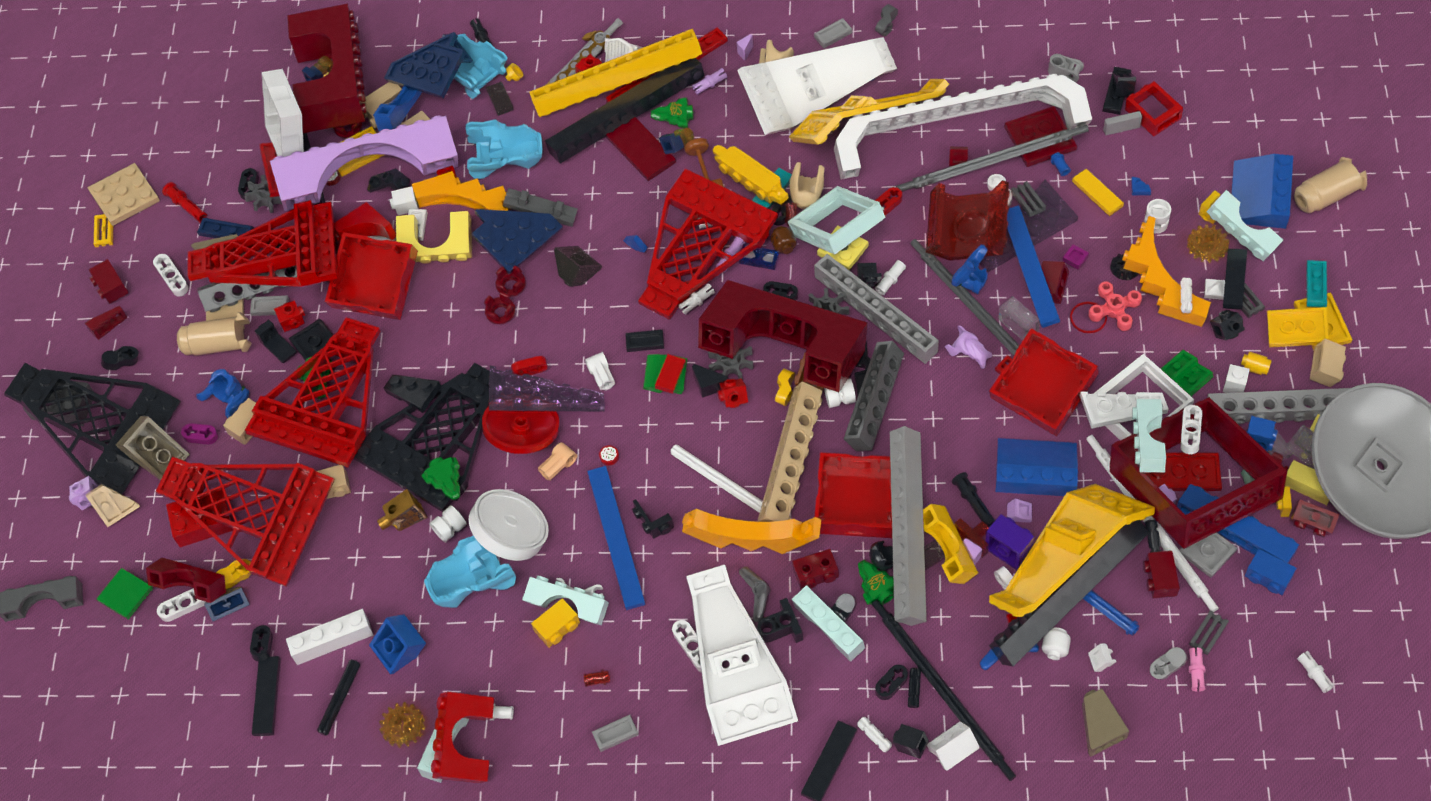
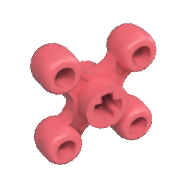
M1104 281L1100 283L1098 294L1101 298L1105 299L1106 303L1101 306H1091L1088 313L1089 319L1093 322H1099L1104 316L1108 315L1111 318L1117 319L1119 330L1128 331L1132 327L1133 320L1124 310L1127 307H1138L1142 300L1141 293L1132 290L1127 296L1122 297L1119 294L1113 293V285L1110 282Z

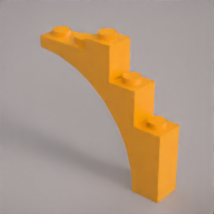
M453 171L412 184L419 208L438 204H453L475 210H511L510 208L503 207L507 193L504 186L486 191L484 184L480 185L478 178L460 183L459 177L455 178Z
M1148 216L1146 223L1142 222L1139 233H1142L1141 238L1137 237L1136 243L1131 244L1130 250H1125L1122 259L1125 261L1123 269L1142 274L1139 283H1142L1140 291L1159 296L1156 304L1160 306L1159 314L1202 327L1211 302L1192 294L1191 313L1181 312L1182 288L1169 275L1157 255L1154 244L1156 218Z

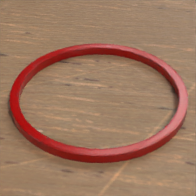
M1082 302V303L1077 304V305L1072 309L1071 314H1070V321H1071V323H1072V325L1074 326L1075 329H1077L1078 331L1083 332V333H1096V332L1100 331V330L1105 326L1106 321H1107V315L1105 316L1104 324H1103L1099 329H1097V330H1094V331H1085V330H1082V329L1078 328V327L1074 324L1073 319H1072V314H1073L1074 310H1075L1077 307H1079V306H1081V305H1084V304H1091V305H1099V304L1094 303V302Z

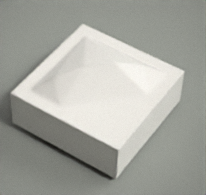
M1206 279L1204 298L1223 300L1225 280Z

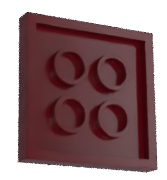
M1055 106L1005 122L1004 125L1015 146L1067 129ZM1072 138L1020 156L1026 167L1051 159V156L1057 152L1064 155L1077 150V145Z

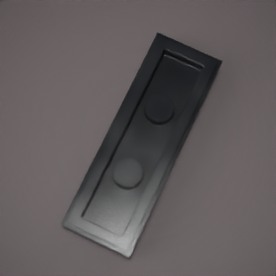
M1114 67L1113 73H1131L1132 71L1119 67ZM1112 73L1102 112L1120 115L1125 97H1115Z

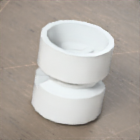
M1154 199L1148 203L1144 222L1146 223L1148 216L1156 218L1154 233H1162L1167 229L1171 214L1170 204L1162 199Z
M851 378L847 379L840 392L824 388L829 408L840 406L841 402L844 404L856 403Z
M449 506L443 511L442 517L437 516L429 523L433 531L445 543L454 536V531L459 532L467 525L462 515L453 506Z

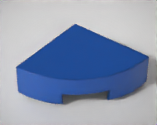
M1131 178L1132 195H1151V188L1148 184L1141 181L1140 178Z
M638 235L626 236L623 240L628 246L639 252H645L648 248Z

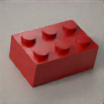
M223 490L212 493L215 502L225 498ZM209 495L199 499L202 507L212 503ZM176 501L166 504L172 536L179 547L212 538ZM227 502L217 506L220 514L230 510ZM214 507L206 510L209 513L217 515ZM232 514L224 517L227 520L235 522ZM205 517L201 518V521L217 536L233 531L231 527Z

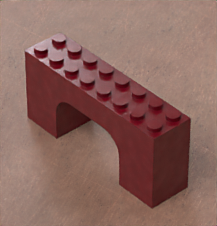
M348 3L287 15L289 39L298 63L322 58L333 60L332 70L323 78L292 84L294 97L302 113L303 133L364 122L365 114L368 112L366 103H363L366 102L365 92L362 91L365 90L363 79L361 80V78H364L363 70L360 68L363 65L359 56L361 55V49L358 45L360 44L359 35L356 34L359 33L358 24L353 21L355 20L354 12L349 9Z
M727 280L699 318L698 348L733 359L744 342L750 338L763 336L806 349L804 382L840 392L865 352L868 322Z

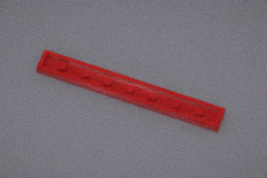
M717 27L699 38L698 42L702 54L697 56L696 59H701L728 42V37ZM658 71L645 78H639L630 84L624 85L608 95L606 101L610 102L655 75Z

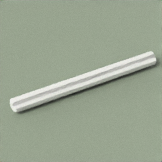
M679 445L673 446L671 455L760 513L763 503L761 499Z

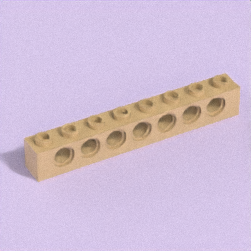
M803 381L793 390L757 522L791 519L789 514L795 505L794 496L800 486V482H798L799 477L804 471L803 462L809 452V448H807L808 443L813 437L812 428L818 419L816 413L822 403V390Z

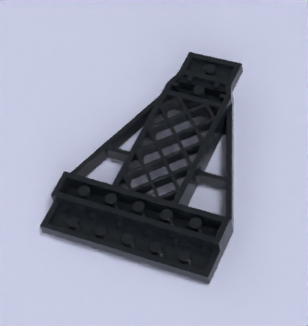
M474 362L466 374L461 373L441 385V388L433 398L437 399L421 418L411 415L418 408L407 406L376 425L362 442L354 460L401 488L408 489L413 495L438 510L445 511L453 500L445 496L442 490L435 489L432 484H427L421 476L429 468V464L433 460L430 458V453L440 451L441 455L439 457L447 459L452 457L459 448L469 454L464 474L457 481L460 486L461 497L468 488V480L482 436L483 414L487 407L493 403L497 393L505 385V379ZM462 399L468 402L469 404L463 405ZM450 401H460V406L450 407L449 405ZM475 409L472 415L465 416L464 410ZM461 411L462 417L451 418V413ZM448 414L449 420L438 421V416ZM404 417L416 423L402 441L383 431ZM463 422L464 426L461 429L453 430V424ZM478 424L472 447L469 448L462 443ZM450 425L451 431L440 433L439 427ZM437 428V434L427 436L426 430ZM424 432V437L419 438V436ZM452 437V441L449 444L442 445L441 439ZM439 440V446L429 448V441ZM425 442V449L415 450V444Z
M27 363L23 364L4 393V396L21 404L32 414L85 477L89 476L98 485L103 484L122 495L141 466L116 446L117 442L140 416H148L164 430L181 403L180 400L148 383L41 369L40 371ZM71 379L109 384L110 386L103 395H99ZM115 385L143 389L130 409H125L107 399ZM67 389L69 397L58 399L56 391ZM70 389L76 391L79 394L72 396ZM54 392L56 400L48 401V399ZM84 398L86 406L75 408L73 400ZM87 398L95 401L96 403L89 405ZM71 401L73 409L62 411L60 403ZM57 404L59 412L48 414L46 406ZM101 407L103 415L92 417L90 409ZM104 407H106V408H108V409H110V410H112V411H114V412H111V413H107V414H106ZM88 410L90 418L79 420L77 412ZM74 413L76 421L65 423L63 415ZM118 415L120 424L110 426L107 418ZM105 419L107 427L96 429L94 421ZM46 422L76 437L69 448L66 447ZM91 422L93 430L82 432L80 424ZM117 429L115 434L112 436L111 430ZM108 431L110 439L99 441L97 433ZM80 440L103 451L91 471H87L72 454Z

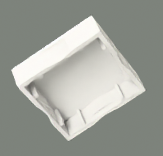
M283 69L261 72L265 127L277 156L286 157L297 151L304 152L302 113Z

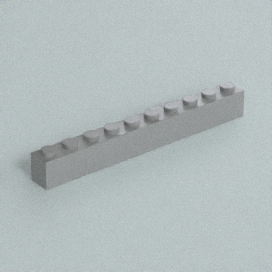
M903 426L890 431L895 621L913 626L927 622L920 432Z

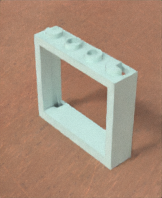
M837 186L790 219L788 224L796 238L835 255L886 217L883 213L884 208L878 201ZM842 205L861 212V214L833 234L813 227Z

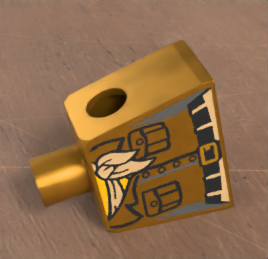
M406 489L383 505L382 508L385 516L378 519L377 522L382 530L393 525L398 531H402L428 517L421 503Z

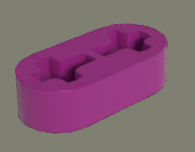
M191 423L186 424L181 429L184 440L189 443L209 445L215 443L218 439V433L211 425Z

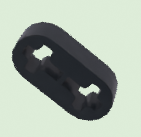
M252 168L245 169L241 174L238 192L243 200H245L244 192L247 191L248 182L251 181L254 184H258L259 181L256 170Z
M788 194L789 198L784 203V206L774 202L772 211L778 213V215L780 212L782 216L776 219L774 225L780 226L786 223L792 208L790 194Z
M769 281L763 286V291L769 292L771 289H774L772 291L773 294L793 300L798 299V289L792 284Z
M266 625L256 627L252 633L250 653L252 658L258 662L266 660L271 652L273 636L270 628Z
M902 665L891 667L877 682L875 687L876 696L881 700L892 698L906 683L908 678L907 669ZM895 672L898 674L902 672V678L897 677L893 681V679L895 678ZM890 684L888 693L886 691L881 693V687L886 688Z

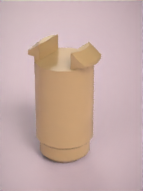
M1341 157L1339 163L1311 177L1297 187L1294 194L1295 202L1306 213L1320 211L1359 189L1362 191L1366 190V170L1359 174L1356 167L1352 164V159Z
M237 312L236 317L190 323L188 326H181L177 332L179 350L184 355L194 356L239 349L242 352H247L252 343L247 339L244 340L242 325L250 324V322L241 312Z

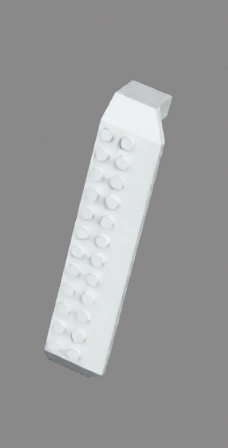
M1051 74L1045 79L1037 77L1025 83H1022V81L1014 82L1011 86L1004 87V85H998L994 89L987 90L983 88L972 94L963 92L957 97L944 96L938 101L929 99L924 101L923 104L916 105V103H910L905 105L904 108L891 107L887 109L888 111L884 112L876 110L870 112V115H854L839 134L834 146L840 179L859 175L861 165L857 146L864 136L1036 100L1061 108L1067 129L1071 130L1084 125L1088 126L1092 121L1085 88L1064 75L1057 76V74Z

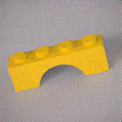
M936 504L928 505L923 509L924 531L934 537L943 549L945 562L941 566L949 582L965 584L977 575L978 571L946 507Z

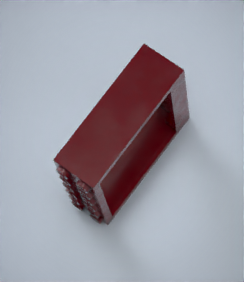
M1210 397L1194 404L1202 410L1201 433L1205 431L1255 480L1186 515L1144 472H1140L1139 467L1135 464V452H1138V449H1134V437H1137V434H1131L1111 445L1109 472L1136 500L1155 507V514L1152 517L1183 549L1283 499L1287 470ZM1184 409L1176 414L1165 417L1162 420L1161 428L1149 433L1153 439L1165 443V451L1181 443ZM1190 414V419L1194 420V414ZM1193 427L1186 428L1190 432L1196 431Z

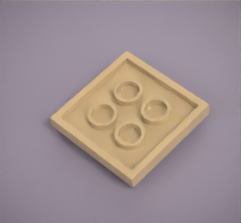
M135 163L87 187L112 226L160 201Z

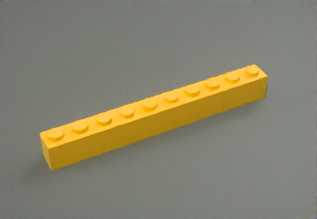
M692 28L532 90L529 93L538 116H547L559 109H565L572 104L581 103L585 99L596 97L608 90H614L621 85L630 84L634 80L645 78L657 71L660 72L670 66L679 65L688 59H694L701 55L702 51Z

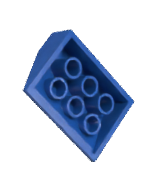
M1270 154L1234 161L1231 194L1241 202L1239 214L1246 225L1286 229L1290 217L1293 155Z
M998 438L995 492L1065 496L1067 492L1077 489V443Z

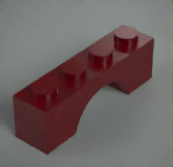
M163 557L146 567L148 585L160 589L174 586L194 588L195 599L212 603L226 593L225 576L223 574Z

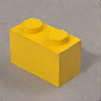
M562 598L534 620L531 625L534 632L549 648L552 645L558 644L565 634L574 631L580 621L577 613Z

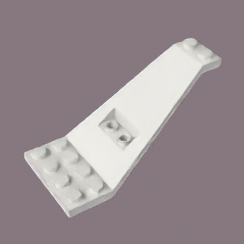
M884 37L744 66L737 71L764 134L768 135L793 128L803 122L812 111L828 107L879 75L895 71L897 67Z
M725 565L686 576L692 595L705 703L718 746L797 722L798 718L786 679L731 586ZM744 654L749 656L747 662H743L741 659ZM724 660L729 661V666L727 668L722 667V662Z

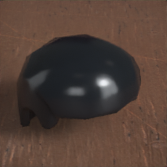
M877 541L870 547V560L877 569L882 571L890 570L893 568V547L884 546V541Z

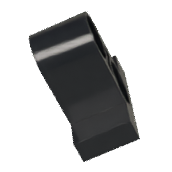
M787 598L779 600L780 612L767 616L758 622V632L766 643L792 634L796 643L803 641V632ZM788 620L790 621V624L783 625L781 624V622ZM764 628L772 629L767 633L762 631Z

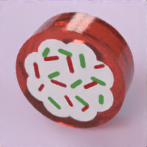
M338 170L330 177L326 185L333 186L340 181L341 176Z

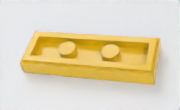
M1087 169L1072 178V182L1109 216L1123 207L1124 202Z

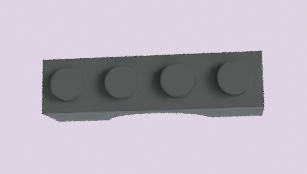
M66 576L55 581L47 580L41 584H28L22 588L6 589L0 592V617L5 622L25 618L30 607L44 599L56 600L63 609L82 606V583L76 576Z

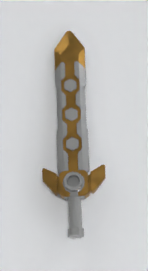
M617 18L605 32L593 31L585 34L582 40L589 42L546 85L576 74L575 65L582 58H586L590 54L596 57L602 50H605V38H610L623 22Z

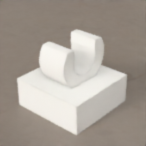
M1099 644L1088 653L1094 672H1101L1116 663V660H1112L1110 655L1113 651L1108 649L1107 644Z

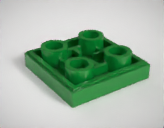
M121 568L96 599L101 604L129 620L153 590V587Z

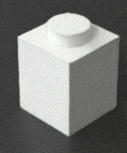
M412 186L391 191L392 199H390L392 210L396 209L398 216L407 214L409 209H418Z
M1230 364L1223 392H1244L1250 369Z

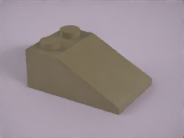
M140 416L116 444L129 458L160 481L172 456L184 461L190 455L148 416Z

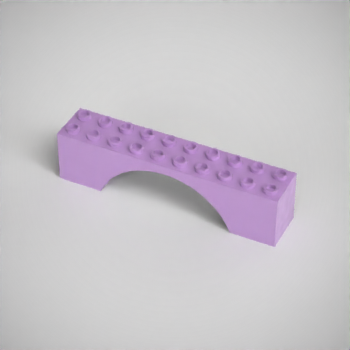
M438 115L432 117L431 120H418L408 126L403 124L397 126L396 129H383L376 134H364L361 138H348L341 143L332 142L325 147H313L306 152L297 151L290 156L275 157L270 163L284 211L294 209V204L311 200L313 204L320 203L321 194L330 177L347 162L362 156L381 154L398 157L415 166L423 175L435 173L439 169L452 165L454 168L458 167V155L446 116Z

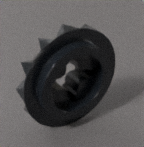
M1119 253L1116 257H1113L1110 264L1113 275L1122 280H1131L1138 276L1139 273L1123 269L1125 261L1122 259L1124 254L1121 255Z

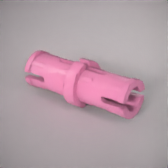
M1195 648L1189 649L1191 688L1195 692H1197L1198 684L1199 692L1206 689L1204 682L1206 669L1203 665V650L1201 648H1197V656H1195Z

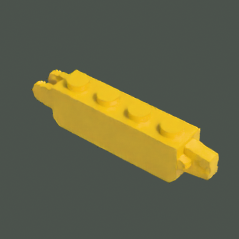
M720 145L714 146L713 153L715 154V161L719 163L720 171L731 176L736 183L739 182L744 185L748 191L754 192L759 199L765 200L769 204L774 201L781 205L789 198L788 193L782 188L781 179L778 175L735 146L728 149Z

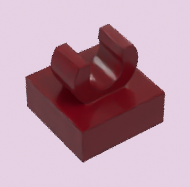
M950 146L949 166L968 161V147Z

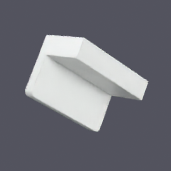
M958 722L927 744L929 751L938 757L943 769L946 771L979 749L971 729L962 722Z

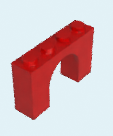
M449 691L440 694L437 699L438 717L435 720V730L437 732L436 739L433 742L435 754L434 760L431 763L432 778L471 783L488 781L489 760L467 758L459 754L452 742V731L455 724L461 718L483 721L492 719L494 697Z

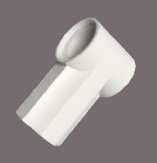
M601 352L585 359L591 375L593 374L599 389L605 391L611 389L615 385V381L609 371L604 353Z

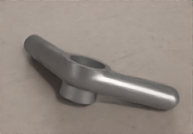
M743 567L739 570V574L755 594L753 620L759 622L764 616L770 588L748 567Z

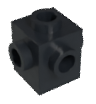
M1224 310L1219 313V316L1210 320L1215 337L1219 339H1233L1245 330L1243 318L1237 312Z

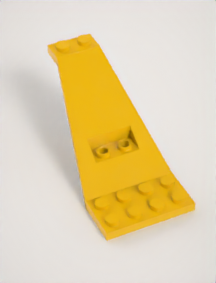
M930 79L919 92L875 100L872 97L851 95L842 106L812 111L789 138L793 142L822 144L827 140V135L831 130L834 131L840 125L839 122L842 118L940 97L946 92V87L949 83L945 79Z
M1097 484L1067 492L1006 589L989 595V603L997 606L1000 610L1011 613L1015 617H1023L1025 614L1033 612L1124 525L1131 524V522L1136 520H1144L1146 517L1154 515L1155 507Z

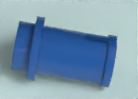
M1057 152L1051 156V164L1056 166L1061 176H1066L1071 172L1070 167L1064 160L1063 154Z

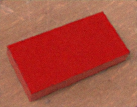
M667 354L655 388L673 394L686 359Z

